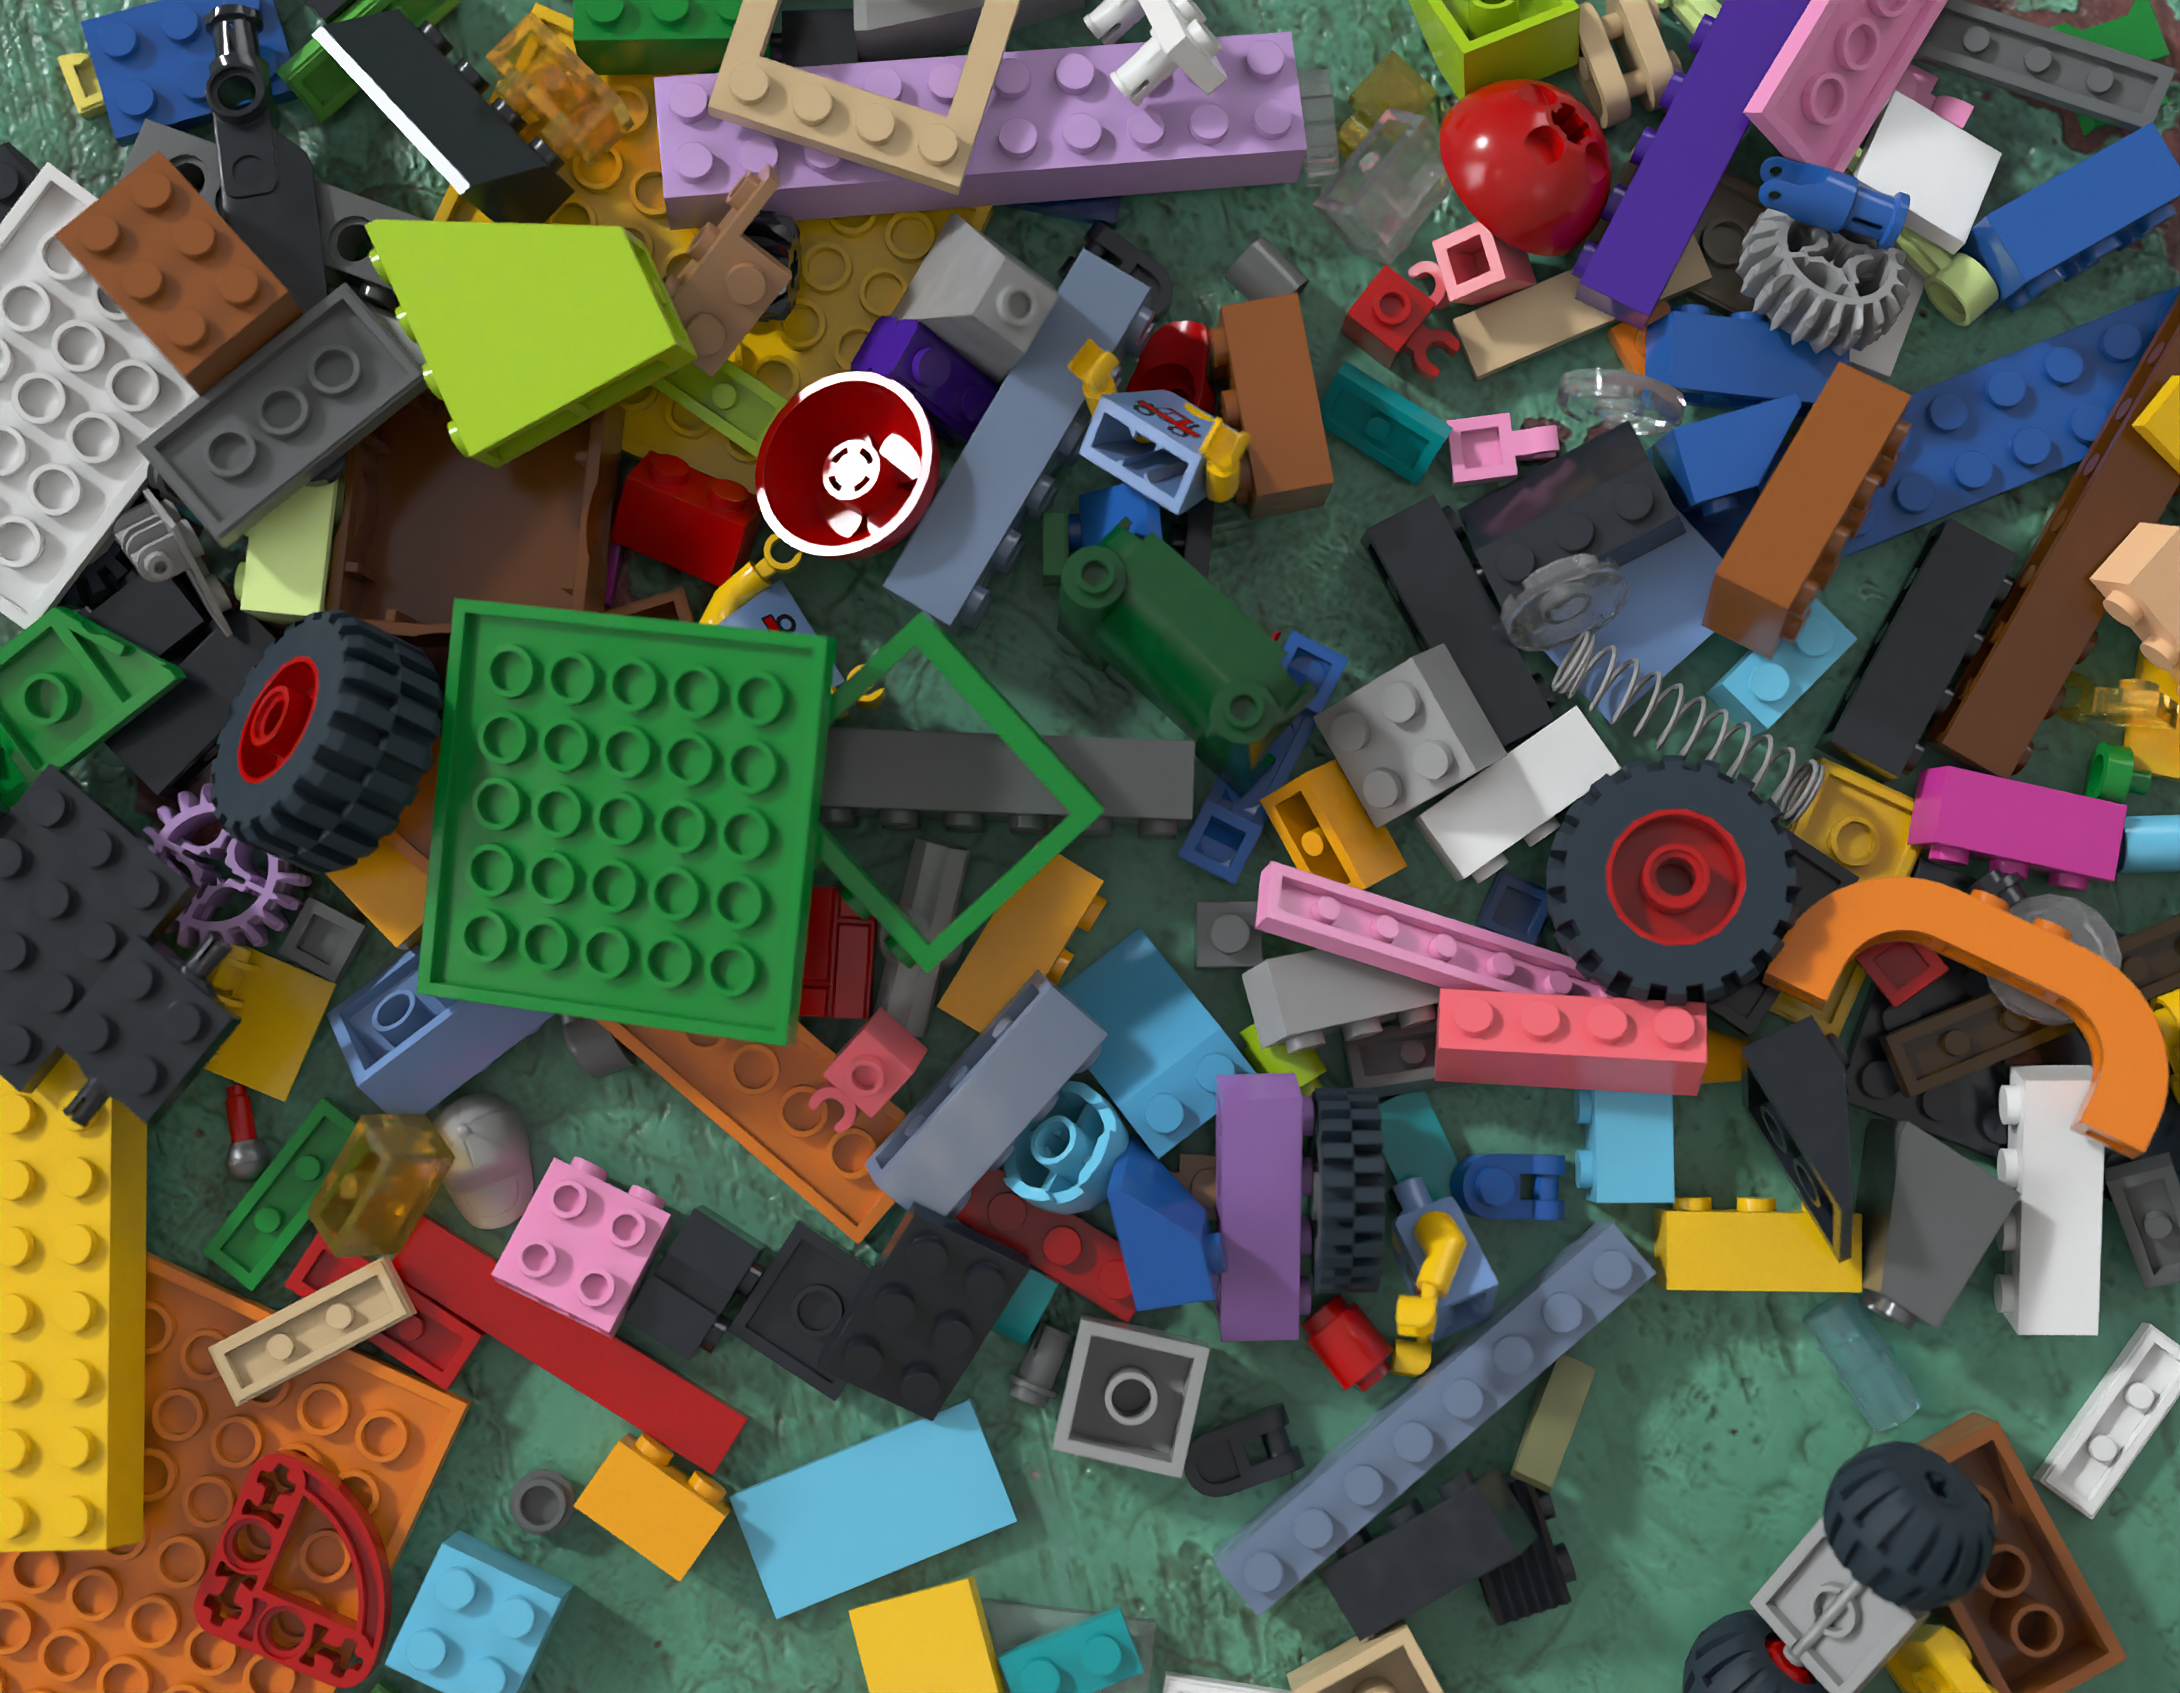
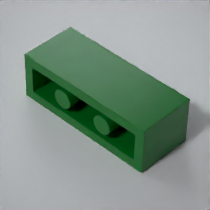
M573 0V41L582 75L719 73L743 0ZM770 35V38H769V41H768V44H767V47H766V50H765V53H764V56H763L764 58H767V59H770V60H771V35Z

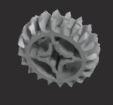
M1769 208L1758 216L1744 237L1742 248L1739 251L1741 257L1739 258L1736 273L1744 281L1740 293L1755 299L1752 313L1767 315L1772 320L1770 331L1781 328L1790 334L1792 345L1805 340L1809 342L1816 354L1828 346L1839 356L1848 349H1855L1861 352L1867 345L1872 344L1881 335H1886L1897 321V317L1905 308L1906 300L1910 295L1908 283L1912 274L1907 268L1903 267L1907 253L1893 247L1884 250L1877 247L1875 239L1841 229L1838 233H1832L1790 218L1785 213Z

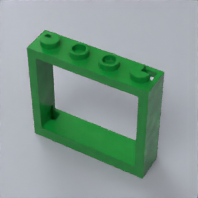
M921 611L831 695L828 728L917 646L1070 812L1060 824L932 941L918 929L818 821L814 868L822 871L827 866L845 885L839 890V894L846 904L863 920H867L873 915L890 933L884 939V942L901 963L909 969L918 963L928 974L1105 811L1106 806L928 612Z

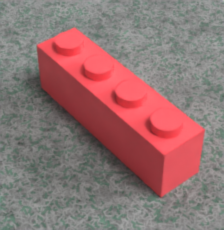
M1440 988L1436 1021L1434 1081L1697 1096L1707 1065L1706 1003L1686 1002V1005H1665L1664 1000H1646V1002L1627 998Z

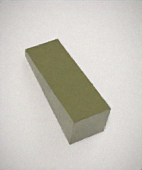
M1562 1354L1541 1373L1511 1476L1545 1492H1549L1552 1489L1597 1370L1596 1368L1566 1354Z

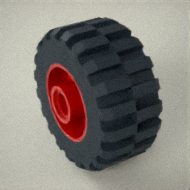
M328 610L308 614L304 620L292 623L285 629L284 636L281 639H274L264 650L265 656L258 665H253L244 679L246 684L239 697L235 695L228 710L231 714L226 727L221 728L216 744L219 747L218 756L212 761L210 775L215 781V785L210 789L211 802L215 807L214 813L225 832L229 833L231 838L312 873L319 874L343 870L356 865L358 858L368 857L379 847V840L384 835H391L401 822L399 819L400 814L406 805H412L419 792V789L416 787L423 772L428 773L434 755L430 752L434 740L439 739L442 724L438 718V711L443 708V693L438 686L441 681L425 652L345 611Z
M1663 755L1659 763L1646 764L1644 759L1624 764L1622 772L1612 777L1605 774L1591 784L1589 792L1581 800L1576 799L1565 814L1564 821L1559 831L1556 832L1546 870L1547 894L1545 901L1548 918H1552L1556 930L1555 938L1563 953L1567 951L1576 962L1575 969L1588 981L1593 979L1607 989L1605 991L1606 994L1614 998L1637 999L1646 1002V1000H1664L1665 1005H1686V1002L1709 1003L1715 1000L1719 1002L1735 994L1743 986L1753 981L1784 947L1785 943L1782 939L1787 931L1795 926L1800 910L1796 903L1798 893L1803 889V869L1796 868L1794 854L1799 848L1793 831L1785 832L1778 820L1783 814L1772 798L1763 802L1752 791L1756 783L1743 774L1739 773L1737 778L1734 779L1719 772L1721 763L1702 758L1699 765L1683 763V755Z

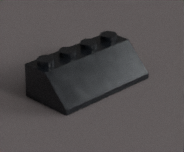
M399 9L321 25L312 34L450 184L494 223L544 224L575 192L558 173L566 163L538 135L529 143L520 134L528 123L501 96L491 103L483 95L491 85L463 57L456 64L447 57L454 49V46L427 19L417 27Z

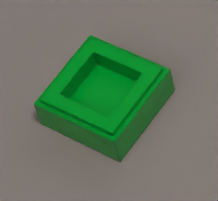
M1043 512V586H1061L1063 566L1068 560V516H1065V512Z

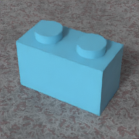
M1816 597L1809 608L1812 610L1793 645L1782 640L1771 660L1749 649L1705 693L1721 709L1725 708L1729 713V717L1736 724L1748 721L1751 724L1752 736L1769 729L1857 640ZM1742 727L1741 729L1746 733V728Z
M1574 1089V1118L1576 1124H1584L1585 1150H1576L1574 1173L1577 1188H1585V1200L1595 1203H1675L1673 1095Z

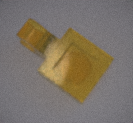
M1392 50L1350 93L1347 103L1357 112L1351 115L1336 131L1338 137L1331 146L1346 160L1351 162L1378 132L1393 144L1435 101L1438 91Z
M2070 672L2063 685L2073 689L2080 688L2082 692L2081 699L2073 707L2060 706L2054 714L2072 724L2097 720L2106 721L2111 725L2176 730L2179 704L2159 691L2160 685L2154 682L2122 679L2119 680L2118 688L2098 687L2094 681L2079 672Z

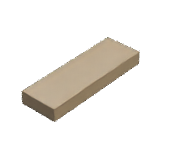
M389 1255L214 1344L208 1350L237 1407L417 1314V1311Z

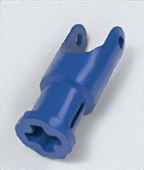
M1779 156L1768 158L1760 168V176L1765 183L1759 188V201L1763 206L1785 213L1794 220L1832 233H1838L1841 229L1875 239L1877 247L1884 250L1893 247L1904 226L1911 198L1909 194L1898 192L1891 196L1858 185L1857 177L1811 163H1799ZM1777 166L1782 171L1779 174H1773L1770 171L1771 168ZM1778 191L1781 196L1777 199H1772L1769 197V193Z

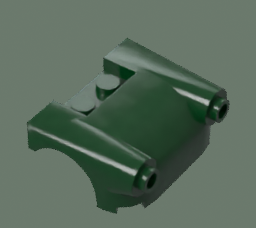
M1125 516L1097 545L1080 548L1070 555L1064 564L1061 577L1057 631L1102 672L1109 665L1118 671L1195 741V756L1242 798L1276 762V758L1268 752L1286 728L1316 696L1317 692L1314 684L1306 679L1299 687L1295 680L1279 664L1288 653L1273 638L1155 533L1151 531L1141 540L1128 531L1132 522Z

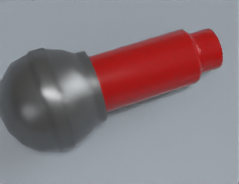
M233 1085L225 1088L227 1098L224 1104L231 1144L228 1146L229 1151L226 1155L225 1169H227L230 1177L236 1181L253 1183L259 1179L270 1165L271 1154L262 1144L261 1139L257 1138L251 1098L246 1094L245 1085Z

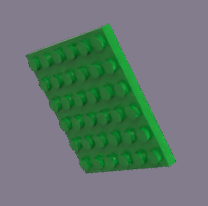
M454 598L416 994L779 1046L796 1044L837 638Z

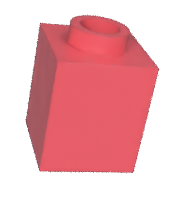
M1479 221L1432 241L1438 263L1421 261L1408 270L1411 279L1422 280L1431 275L1434 277L1436 283L1435 290L1429 296L1436 303L1432 311L1442 310L1451 302L1482 307L1536 284L1528 253L1504 242L1485 228Z
M880 1007L829 1064L822 1074L827 1081L823 1082L809 1100L808 1107L814 1111L825 1099L833 1098L838 1100L844 1107V1114L833 1129L838 1133H842L852 1126L861 1110L872 1118L915 1072L929 1049Z

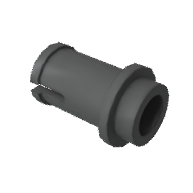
M1038 1321L1018 1374L1011 1373L1008 1380L1013 1382L1009 1394L1024 1402L1045 1409L1049 1398H1057L1058 1392L1053 1390L1070 1345L1074 1342L1076 1336Z

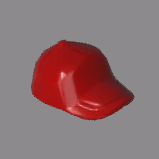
M1185 320L1168 323L1155 331L1141 354L1125 393L1166 390L1175 393L1209 415H1214L1216 391L1206 376L1210 346L1209 329L1202 323Z

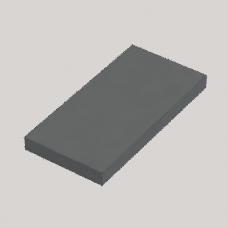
M343 283L136 447L220 545L226 549L429 386L423 377V369L346 283Z

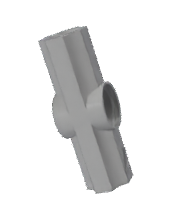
M919 836L914 841L900 903L897 906L932 941L958 917L956 911L971 849ZM880 924L878 933L879 949L886 962L873 1014L882 1007L914 1037L923 1038V1035H927L942 969H947L954 965L962 951L963 941L927 974L918 963L909 969L897 959L884 942V939L890 933Z

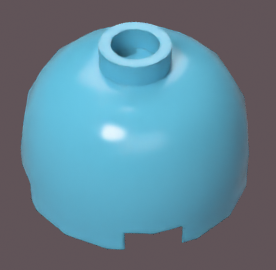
M1067 1080L1059 1089V1096L1052 1110L1040 1121H1031L1015 1139V1147L1009 1158L1004 1162V1171L1007 1177L1003 1178L1005 1184L1034 1207L1046 1212L1062 1215L1094 1209L1108 1199L1107 1189L1115 1159L1126 1150L1129 1144L1128 1130L1115 1107L1085 1083Z

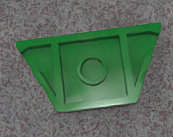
M53 607L0 649V801L11 810L49 763L67 771L181 683L187 676L182 669L67 607Z

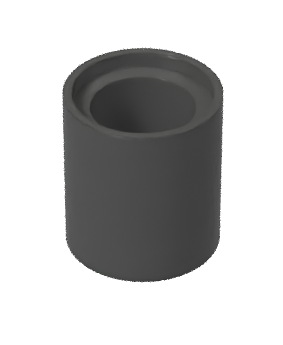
M1264 236L1255 241L1237 259L1225 276V279L1248 301L1297 292L1299 297L1310 281Z

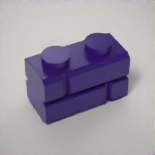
M881 316L875 321L854 357L850 368L852 372L862 371L880 374L901 384L925 410L937 439L952 442L955 440L962 444L968 443L1000 389L998 385L921 322L909 319H902L900 321L898 318Z

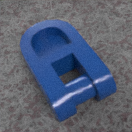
M1477 1153L1469 1155L1459 1162L1453 1172L1451 1181L1452 1196L1462 1211L1475 1217L1487 1219L1564 1220L1565 1200H1558L1559 1175H1565L1566 1155ZM1521 1174H1533V1199L1520 1198Z

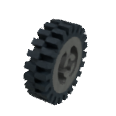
M1314 1088L1312 1092L1314 1130L1313 1135L1308 1138V1155L1311 1158L1313 1172L1312 1196H1308L1312 1231L1310 1258H1312L1313 1286L1316 1293H1377V1289L1380 1287V1277H1382V1257H1384L1382 1232H1385V1215L1383 1213V1202H1385V1187H1383L1385 1160L1382 1158L1384 1141L1383 1131H1381L1382 1118L1381 1110L1379 1109V1098L1376 1095L1375 1088Z

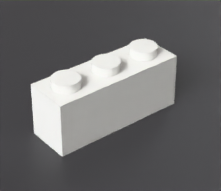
M1576 705L1513 749L1507 756L1493 763L1412 821L1455 882L1463 880L1471 874L1478 884L1509 863L1503 854L1504 850L1522 838L1531 847L1561 826L1554 815L1576 801V799L1581 800L1589 792L1591 784L1605 774L1613 775L1621 767Z

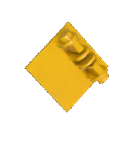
M231 943L230 946L233 950L227 954L209 976L208 980L212 984L218 998L243 1021L211 1058L204 1069L287 1102L337 984L250 947L237 946Z

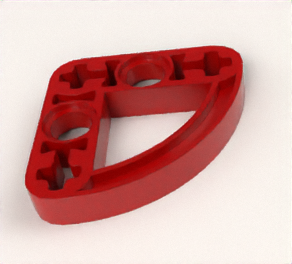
M288 1449L274 1451L255 1462L247 1475L196 1593L193 1605L195 1619L203 1630L215 1637L330 1686L338 1688L356 1686L372 1674L379 1664L388 1638L392 1615L390 1567L386 1550L376 1525L353 1491L339 1477L319 1462L300 1452ZM283 1465L288 1467L287 1479L291 1483L296 1484L295 1489H289L280 1494L271 1512L252 1510V1502L258 1507L264 1505L269 1501L274 1489V1482L266 1478L267 1472H274ZM308 1499L330 1520L349 1553L358 1591L357 1621L271 1585ZM273 1513L284 1514L283 1521ZM249 1524L260 1525L269 1534L271 1547L264 1559H248L241 1553L237 1540L243 1526ZM225 1565H227L234 1571H226L224 1569ZM237 1573L257 1575V1582L251 1577L242 1581L234 1596V1603L242 1607V1612L237 1611L226 1619L221 1617L219 1614L222 1605L218 1601L213 1600L214 1596H219L229 1590ZM284 1611L292 1612L299 1616L304 1623V1638L298 1646H282L273 1637L271 1624L277 1613ZM324 1626L329 1631L322 1638V1642L334 1647H341L349 1639L357 1643L355 1654L363 1659V1663L356 1662L348 1670H344L339 1667L341 1655L338 1652L323 1647L315 1653L314 1658L308 1656L307 1653L319 1639L321 1627Z

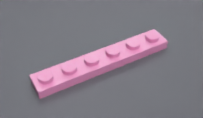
M1271 861L1261 872L1255 929L1445 989L1614 998L1606 994L1605 991L1607 989L1595 980L1591 979L1588 981L1575 969L1576 962L1572 957Z

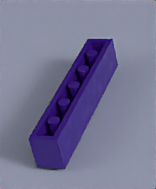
M1725 0L1716 18L1706 13L1704 14L1688 46V50L1697 55L1687 75L1675 70L1658 106L1667 109V114L1658 131L1648 126L1645 128L1629 161L1639 166L1629 187L1617 183L1600 218L1610 223L1601 242L1597 244L1588 240L1573 268L1571 275L1581 279L1575 296L1576 300L1644 331L1751 123V120L1743 113L1744 109L1811 0Z

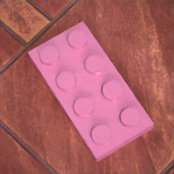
M1811 0L1743 113L1785 158L1799 163H1811L1843 173L1948 0Z

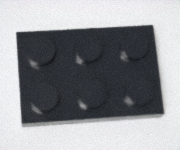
M913 1202L818 1355V1369L933 1421L1030 1270L1028 1256L923 1205Z

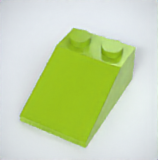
M1408 0L1439 71L1459 101L1471 92L1491 83L1511 79L1539 80L1579 64L1580 7L1575 0Z

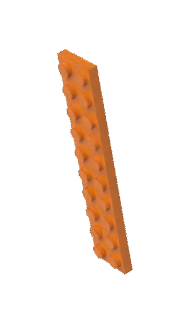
M441 733L439 734V739L433 742L430 753L434 756L428 773L423 772L416 787L419 789V792L412 805H406L399 816L401 822L391 835H384L382 837L426 876H428ZM595 1019L856 1244L859 1245L896 1202L875 1185L865 1162L904 1120L907 1114L889 1099L872 1118L861 1110L849 1129L842 1133L833 1129L844 1114L843 1105L838 1100L829 1098L825 1099L813 1111L808 1107V1103L817 1088L827 1081L822 1074L837 1054L799 1021L796 1044L779 1046Z

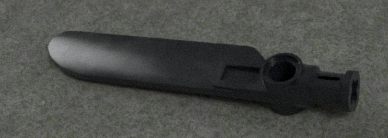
M242 4L217 6L204 17L206 32L213 37L215 59L209 65L210 77L206 82L205 96L213 111L225 222L285 286L302 313L305 314L329 295L314 168L308 154L278 132L281 114L272 96L269 63L260 55L258 35L264 30L262 14L257 9L246 7ZM253 100L246 108L234 110L239 103ZM348 453L343 454L309 481L305 487H320L335 482L346 470Z

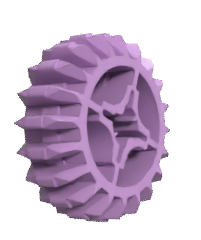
M206 783L203 785L200 800L189 791L178 793V804L181 812L179 813L173 808L163 805L157 809V813L165 824L164 828L160 830L146 826L141 830L142 835L147 840L154 842L153 847L178 869L180 861L188 866L193 876V882L201 888L192 899L191 905L188 904L165 933H171L178 929L177 944L186 948H191L198 941L200 945L209 932L218 935L225 940L224 943L229 945L232 943L245 947L246 938L254 946L263 947L267 945L268 934L265 924L279 932H284L289 928L287 919L280 911L283 907L294 911H301L304 905L303 901L290 894L293 885L300 887L310 886L312 883L311 877L295 873L294 864L268 853V877L263 876L253 864L255 848L231 838L230 834L225 832L224 829H222L216 840L207 846L190 842V838L199 829L210 822L218 820L214 813L215 807L211 802L210 789L215 784ZM201 856L216 860L219 858L225 859V864L233 869L232 873L243 877L245 881L228 878V880L222 879V874L214 869L215 865L204 861ZM241 891L259 897L249 909L240 915L224 921H211L217 907L224 908L232 895Z

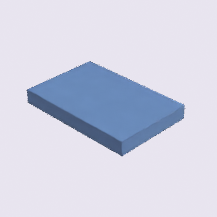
M1676 507L1675 509L1687 533L1563 596L1525 630L1558 667L1576 639L1584 631L1589 630L1590 634L1595 633L1597 639L1591 660L1604 647L1615 645L1618 651V658L1614 671L1626 660L1637 657L1640 662V673L1637 683L1649 672L1657 670L1661 672L1662 678H1664L1714 633V631L1701 624L1714 574L1723 558ZM1611 650L1595 664L1578 687L1590 702L1595 698L1605 678L1612 657ZM1634 663L1629 665L1616 678L1596 708L1610 724L1629 687L1634 671ZM1656 676L1644 684L1629 702L1624 712L1656 685Z

